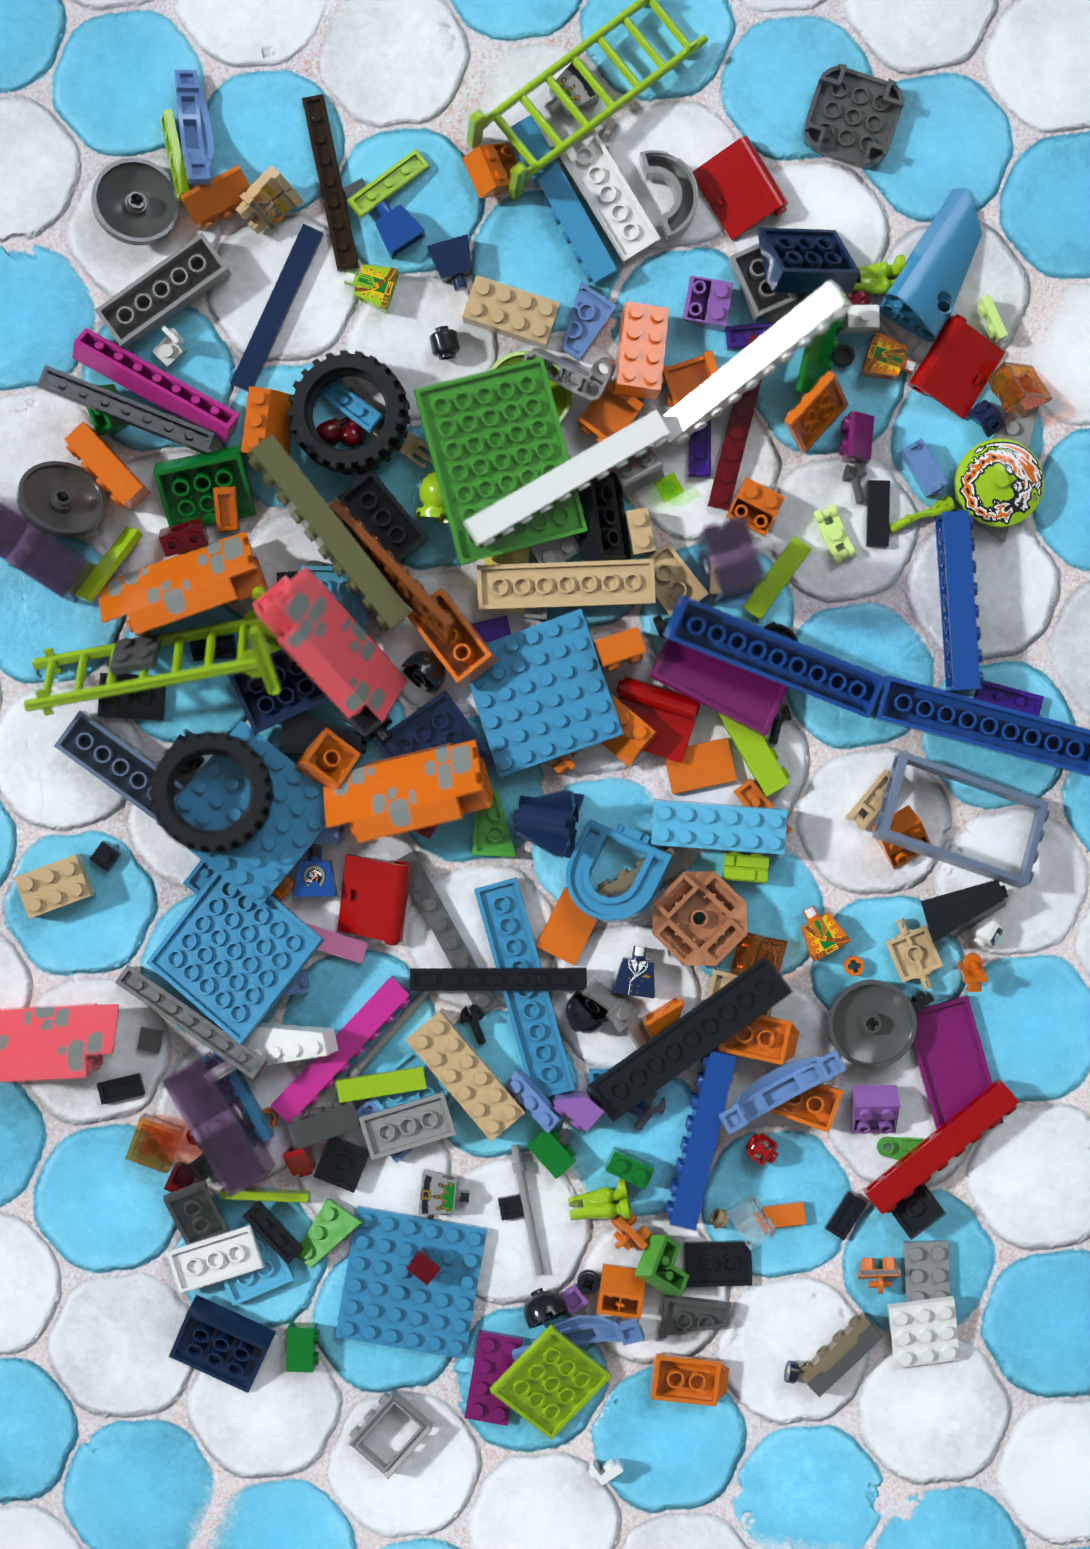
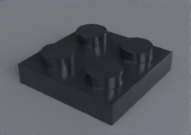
M338 1137L329 1138L313 1177L354 1193L370 1155L369 1150Z
M919 1184L914 1188V1193L905 1200L902 1198L897 1202V1207L891 1212L911 1240L946 1215L944 1209L925 1184L922 1186Z

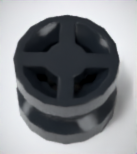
M586 1269L579 1273L577 1286L581 1293L591 1295L598 1290L599 1277L595 1271Z

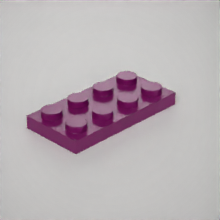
M486 1330L479 1331L464 1418L508 1426L511 1408L493 1395L489 1388L515 1362L512 1357V1349L522 1346L523 1337Z

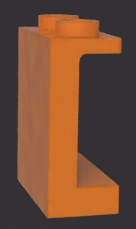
M712 350L705 352L702 356L668 367L666 365L663 366L661 385L662 387L666 386L668 392L665 395L668 407L677 405L719 371Z
M612 379L606 392L600 398L593 400L583 415L577 420V424L580 425L578 429L587 436L592 434L596 437V443L629 426L644 407V403L636 397L613 394L614 381Z

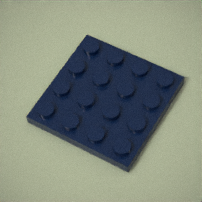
M446 690L391 728L389 733L392 735V738L387 743L381 744L378 739L374 740L386 758L451 742L455 745L476 740L480 758L484 757L486 769L495 764L491 753Z

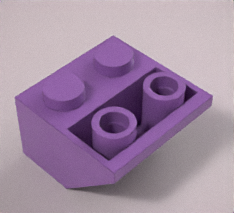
M690 275L682 320L701 328L724 332L734 283Z
M897 1085L852 1086V1133H896L900 1109Z
M588 1091L564 1092L553 1096L554 1109L562 1116L568 1115L572 1120L571 1124L580 1131L583 1128L587 1132L604 1113L601 1104Z

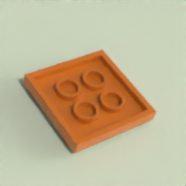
M828 371L825 376H821L818 379L816 386L802 397L801 402L795 409L789 411L784 420L798 449L804 454L849 405L836 375L831 371Z

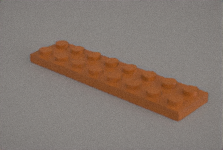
M337 501L330 504L331 510L400 598L448 646L454 640L453 616L447 610H442L437 599L432 595L429 596L424 591L423 585L418 580L414 581L409 576L410 573L406 567L399 565L395 561L393 554L389 550L385 551L374 535L370 536L363 523L360 520L356 521L345 505L341 506Z

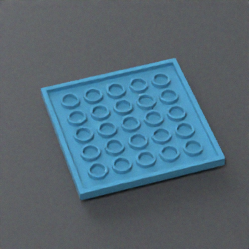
M578 609L486 643L499 661L471 682L469 686L499 778L625 735L583 609Z
M241 720L230 735L242 739L253 747L266 764L273 783V802L270 808V815L265 820L261 831L259 830L252 840L247 841L237 849H231L223 853H204L192 849L189 850L257 906L261 907L326 828L323 786L320 783L311 780L294 767L296 764L260 734H254L253 729ZM212 755L174 801L180 815L192 826L209 831L221 830L238 821L246 811L250 800V785L245 772L236 762L224 756Z
M215 872L146 963L237 1043L244 1045L325 939L274 896L270 895L263 905L259 907Z
M358 1205L356 1217L365 1223L353 1231L335 1337L465 1359L487 1227ZM422 1247L429 1252L428 1257L440 1266V1271L427 1286L407 1270L408 1263Z

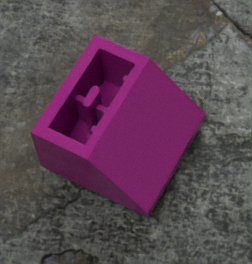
M850 411L844 417V420H841L840 434H844L839 444V455L842 456V462L868 464L871 461L874 416Z

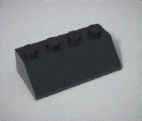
M609 472V475L600 480L595 477L589 481L590 486L582 491L578 490L588 529L586 532L578 533L582 561L632 559L622 488L614 472Z

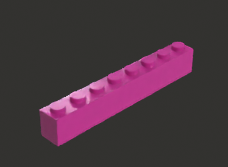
M85 328L74 341L72 358L181 420L215 433L213 438L224 444L235 432L239 413L88 328Z
M392 975L337 1033L338 1051L326 1056L315 1057L270 1107L286 1122L292 1121L291 1117L295 1115L305 1114L306 1112L303 1109L308 1104L311 1106L315 1104L321 1097L318 1093L323 1088L328 1090L336 1081L333 1077L338 1071L342 1074L351 1065L348 1061L354 1055L357 1058L366 1049L363 1046L369 1039L372 1042L381 1033L378 1030L383 1023L387 1026L396 1017L393 1012L398 1007L402 1010L410 1002L408 996L411 992Z

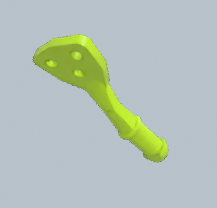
M946 495L935 502L929 509L910 515L907 514L904 518L890 524L889 531L896 533L905 526L913 524L912 522L921 517H932L942 512L953 510L955 508L954 500Z

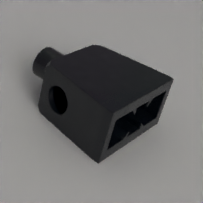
M366 704L356 716L352 715L349 719L343 712L339 714L368 741L376 737L381 744H385L392 738V735L386 729L393 723L389 714H387L382 723Z

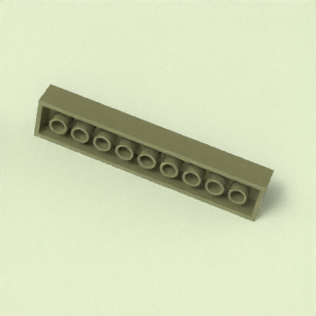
M269 435L252 448L248 455L250 466L255 471L259 470L264 476L262 480L269 489L273 488L278 494L276 498L283 507L287 505L291 510L290 516L297 525L302 524L305 528L304 534L311 542L315 541L319 546L317 550L325 560L329 559L333 564L331 568L339 578L342 576L347 581L345 584L346 588L352 595L357 594L361 600L359 601L361 607L366 612L370 611L375 617L372 619L375 625L380 630L384 628L387 631L409 615L411 610L274 435Z

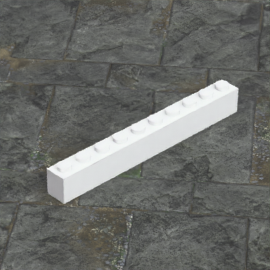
M829 281L664 414L661 418L670 432L666 436L669 443L677 445L686 443L690 439V435L695 431L705 428L710 419L718 417L724 412L725 407L740 400L741 395L745 391L755 388L759 384L758 381L764 376L774 373L779 364L790 360L794 356L793 353L799 348L809 345L814 336L825 332L829 328V324L843 318L852 305L840 287Z
M654 410L472 516L463 524L475 545L479 546L482 544L486 547L495 541L494 537L502 533L505 536L513 531V525L521 522L523 525L534 518L532 514L540 510L542 514L553 507L551 503L559 499L561 503L571 497L570 492L578 488L579 491L587 488L591 485L589 481L595 477L600 480L609 475L608 470L614 466L619 469L629 463L627 459L635 455L638 458L648 452L646 448L653 444L657 447L666 441L665 437L670 432L658 411Z

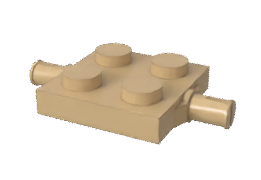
M900 918V920L895 921L900 933L896 937L885 941L886 947L901 982L920 979L924 990H928V988L933 987L928 975L933 970L942 967L943 964L934 947L927 925L916 929H908L905 919Z

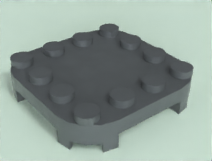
M838 64V66L831 67L823 72L818 81L804 124V144L810 150L820 155L857 167L875 168L884 160L890 149L892 138L904 106L902 92L896 85L897 82L890 78L886 81L846 68V64Z

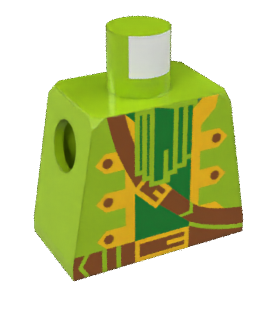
M363 264L359 274L347 271L344 284L355 287L354 296L357 300L387 314L399 272L396 268Z

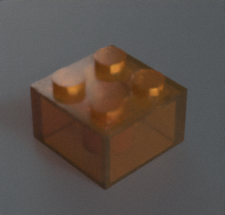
M144 1113L138 1121L125 1159L167 1174L172 1169L186 1127Z

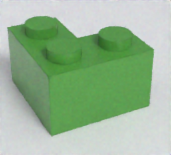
M651 1235L647 1241L648 1246L643 1251L634 1275L665 1295L682 1296L690 1276L674 1266L682 1245L666 1235Z

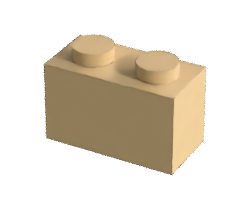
M648 507L626 511L625 516L633 557L655 553L656 548Z

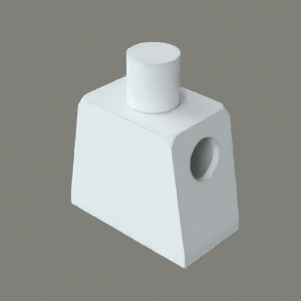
M852 305L844 316L841 330H838V334H874L875 331L880 332L879 305Z

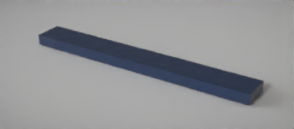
M305 224L302 225L230 382L231 385L246 392L249 391V386H255L324 236L323 232Z

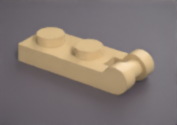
M885 769L845 816L848 820H853L857 823V827L862 831L880 810L890 774ZM861 809L868 813L864 818L858 814Z

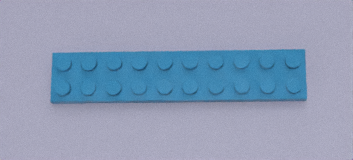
M517 877L475 888L474 891L496 968H542ZM502 990L525 1074L546 1097L575 1090L548 990Z

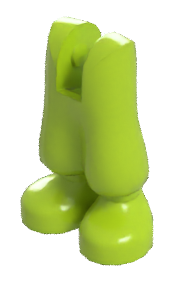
M904 254L896 256L891 265H888L886 262H878L858 267L860 271L858 278H861V283H855L851 293L864 291L869 294L886 295L896 280H889L887 277H898L906 265Z
M624 1179L618 1180L615 1190H612L610 1187H602L568 1198L569 1206L577 1208L570 1211V1220L612 1219L618 1215L625 1219L632 1218L627 1181Z

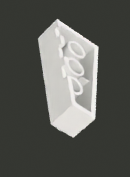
M261 1022L244 1043V1046L268 1062L266 1065L326 1056L338 1051L333 1028L303 1027L292 1024L282 1025L272 1022Z

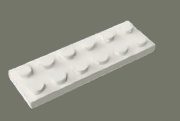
M595 129L559 156L623 263L661 240Z

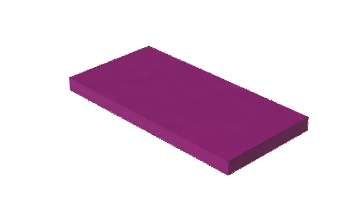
M667 638L649 675L654 680L763 737L768 735L788 686Z
M967 995L925 1006L915 1012L917 1030L912 1046L936 1129L992 1084ZM1001 1117L998 1124L1004 1123Z

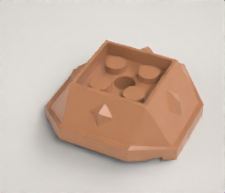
M715 871L682 872L652 903V934L684 966H717L747 935L746 901ZM696 912H703L705 915L704 921L700 924H696L693 921V915Z

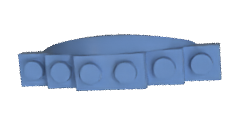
M175 70L177 125L188 184H211L210 165L214 160V137L203 90L198 82L197 70Z
M836 1050L822 1057L805 1058L785 1064L752 1083L740 1094L732 1107L719 1113L718 1116L730 1135L782 1103L835 1077L847 1069Z
M583 1315L571 1317L552 1325L577 1346L612 1341L622 1342L623 1346L644 1341L645 1334L638 1318L619 1322L617 1317L607 1319L599 1316ZM530 1345L512 1349V1357L514 1361H516L530 1347Z

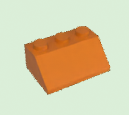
M237 165L212 178L211 184H201L180 195V198L198 230H207L215 225L214 222L220 219H229L234 215L235 209L243 201L240 195L243 192L246 193L250 185L240 166Z
M249 386L241 453L244 456H248L252 448L271 434L274 435L289 455L292 432L289 427L291 419L287 417V410H291L288 393Z
M612 695L625 735L602 742L601 744L630 767L658 734Z

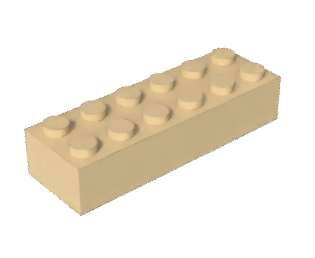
M441 1009L406 1038L407 1043L491 1142L525 1114V1108L505 1087L500 1078Z

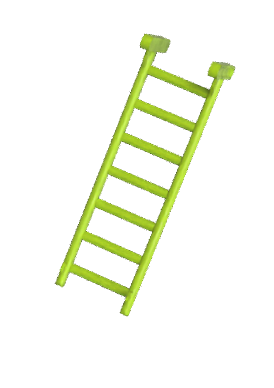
M637 0L491 112L484 115L480 109L474 111L469 117L466 142L471 149L476 148L482 142L483 130L493 121L497 124L530 165L527 168L523 162H520L512 169L508 195L512 200H516L522 195L525 183L532 176L705 45L709 39L703 34L691 43L657 0ZM647 5L651 7L684 48L668 62L662 59L630 19L632 15ZM622 23L658 67L656 71L641 82L604 38ZM596 43L633 87L615 102L579 58L582 53ZM569 63L575 66L607 106L605 110L590 121H588L553 77ZM544 82L549 85L582 126L564 141L527 97ZM519 101L556 146L538 161L501 116Z
M258 586L253 589V602L266 592L263 587ZM250 609L241 620L159 635L162 641L160 647L175 644L171 673L148 677L149 669L139 671L138 679L115 683L117 674L112 675L109 668L106 685L83 689L88 660L110 657L111 663L116 643L55 654L53 648H47L43 650L44 657L33 658L32 662L34 670L46 669L43 689L35 690L37 698L24 700L23 706L26 712L42 709L45 716L54 714L52 707L240 672H244L253 678L262 677L267 692L270 695H278L281 691V683L271 653L282 649L283 646L278 642L273 632L258 617L255 609ZM239 632L237 660L213 665L216 637ZM248 632L249 640L252 646V649L247 650ZM207 638L204 666L181 671L184 643ZM78 663L74 690L51 695L54 675L62 673L60 666Z

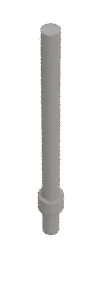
M421 991L357 1065H353L348 1070L349 1074L345 1078L362 1076V1071L431 994L430 991Z
M519 1144L511 1146L514 1161L512 1163L513 1172L517 1176L535 1274L543 1275L544 1269L525 1176L526 1165L525 1161H522Z

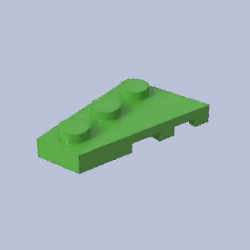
M492 790L495 800L491 807L474 811L472 855L516 857L498 790Z
M327 1199L301 1242L304 1249L296 1257L309 1267H315L339 1243L346 1240L356 1228H359L365 1222L332 1199Z

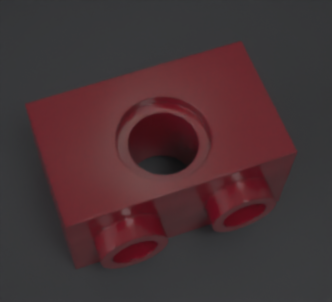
M202 517L163 528L159 531V540L166 557L206 546L209 542V536Z

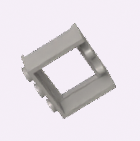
M395 1389L390 1393L385 1392L378 1401L380 1405L375 1410L371 1408L363 1418L365 1422L361 1426L356 1425L349 1434L351 1438L348 1444L383 1473L387 1479L393 1475L430 1433L433 1423ZM395 1404L420 1428L391 1461L386 1464L361 1441Z

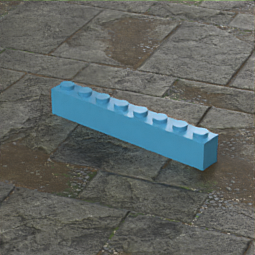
M531 115L511 126V129L537 161L551 151ZM519 155V157H520L521 161L524 163V165H525L526 167H527V166H530V165L526 162V160L522 157V155ZM557 159L553 160L532 176L531 179L536 187L540 185L544 192L540 195L546 206L551 204L554 209L551 215L556 224H562L565 231L562 232V235L566 242L574 245L576 250L572 253L577 262L584 263L586 270L583 272L589 283L594 281L597 286L618 274L619 271Z

